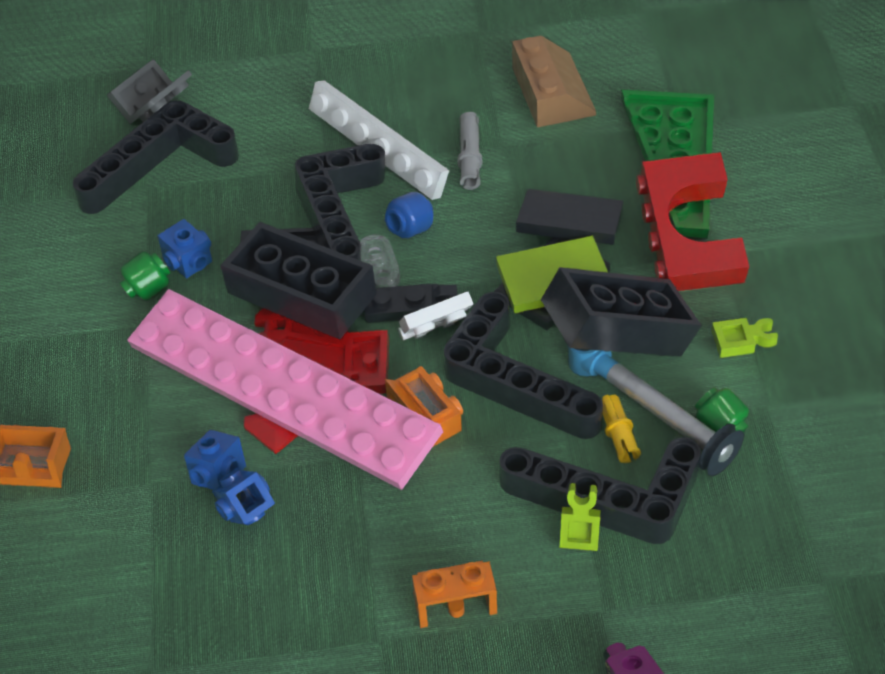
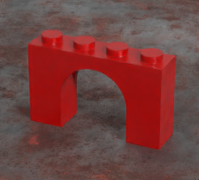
M721 152L645 161L642 163L641 174L636 176L638 195H643L645 201L642 204L644 223H649L651 232L648 233L649 248L651 252H656L658 261H655L656 278L670 279L678 291L745 283L750 266L742 237L708 242L694 241L681 235L673 227L669 219V213L683 203L723 198L728 178Z

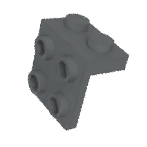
M152 59L107 96L130 124L137 118L144 122L187 88L189 84L185 80L193 74L188 70L172 82L156 61Z

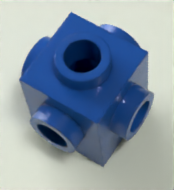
M185 219L157 235L164 262L172 271L177 270L186 279L213 262L210 252L212 243L204 231L195 229Z
M209 430L184 454L191 484L212 490L221 485L219 480L224 475L235 469L242 471L246 467L240 438L214 430Z
M235 469L224 475L219 480L221 485L212 491L217 499L214 503L216 510L225 521L230 520L232 523L250 525L261 519L265 515L264 511L275 504L269 493L270 488L267 482L259 473L253 471H239V469ZM239 492L241 493L240 501L236 496V494H238Z

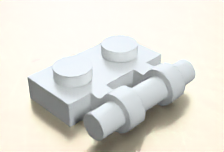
M469 292L405 315L399 321L401 327L398 328V333L401 340L404 341L411 337H415V339L426 336L427 332L437 327L443 326V328L454 325V322L467 316L465 311L473 305Z

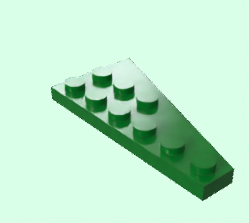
M621 89V100L645 161L712 153L713 94ZM710 199L686 202L675 207L669 213V219L673 227L684 237L708 238Z

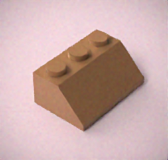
M543 36L512 41L513 71L537 128L596 116L595 107L568 51Z

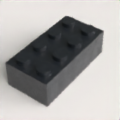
M259 222L220 265L228 294L337 339L342 338L377 294L373 265Z
M559 267L541 298L550 318L556 324L566 344L570 348L578 350L589 349L605 352L616 351L633 354L682 356L702 326L670 279Z

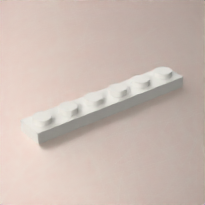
M325 80L315 82L308 109L358 146L364 144H377L385 150V166L431 200L441 198L449 174L447 168Z

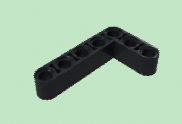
M171 101L165 104L74 178L73 187L80 209L87 214H95L104 210L180 146L217 166H231L239 158L234 130L186 102Z
M364 144L300 157L295 162L296 192L319 245L361 261L360 241L338 193L373 187L384 182L385 150L377 144Z
M499 292L484 294L445 345L444 363L447 380L454 385L575 437L591 439L597 436L602 428L603 412L602 400L598 395L494 351L510 327L509 300L504 294Z
M681 437L672 440L665 450L649 489L646 490L524 448L513 447L505 450L500 456L501 488L512 496L562 512V507H571L567 501L568 488L571 483H575V493L580 498L588 497L583 495H589L590 486L595 485L597 488V500L592 509L601 510L600 526L648 543L663 544L672 537L697 479L701 450L699 445L690 438Z

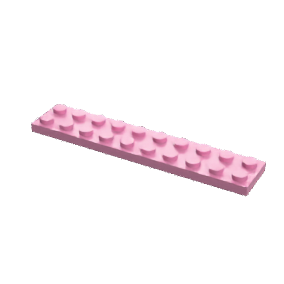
M170 289L166 291L127 339L132 348L400 490L404 488L443 433L440 424Z

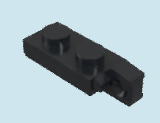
M421 284L376 288V296L365 308V320L368 323L400 321L405 315L457 296V285Z

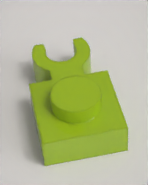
M747 318L713 322L711 332L720 358L754 353L756 344L762 347L777 345V332L764 333L772 331L773 320L771 318H763L754 325H749Z
M571 483L567 494V501L571 507H562L559 548L598 551L601 510L592 509L597 500V488L595 485H591L589 496L580 498L575 493V483Z

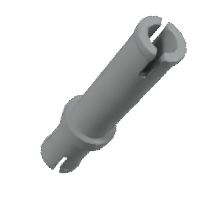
M465 112L459 118L461 153L457 157L458 167L461 169L460 185H463L464 189L473 190L481 184L479 168L482 166V155L479 153V117H476L474 112Z

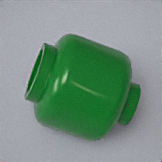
M142 251L121 267L120 272L124 280L119 284L131 298L138 295L142 300L148 301L168 286L169 278L167 275L171 272L155 252L150 255L148 252Z
M713 387L694 406L698 410L695 418L715 432L727 424H733L736 431L741 430L743 432L749 427L745 422L749 415V408L728 388L718 390L716 387Z

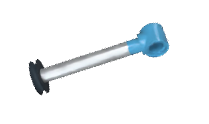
M568 346V363L573 373L579 376H602L685 438L694 440L700 449L703 450L698 463L699 468L702 470L707 469L708 475L715 476L721 473L738 454L743 443L744 433L741 430L736 431L735 425L727 424L715 432L611 358V351L578 350Z

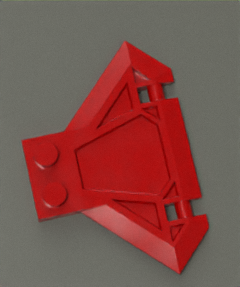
M265 308L255 315V327H264V332L258 334L378 394L386 393L385 379H388L389 365L388 330L347 331L341 339H337ZM257 413L244 417V429L275 455L298 437L295 433Z

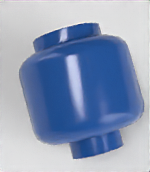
M418 192L406 193L388 203L385 214L386 225L392 233L401 238L414 237L431 227L433 223V206L424 195Z

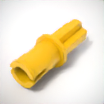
M616 394L604 395L602 398V415L607 425L605 428L606 436L612 439L619 462L630 463L632 461L628 452L632 453L634 460L638 459L641 455L640 448H638L632 433L634 427L632 420L626 417L621 401Z

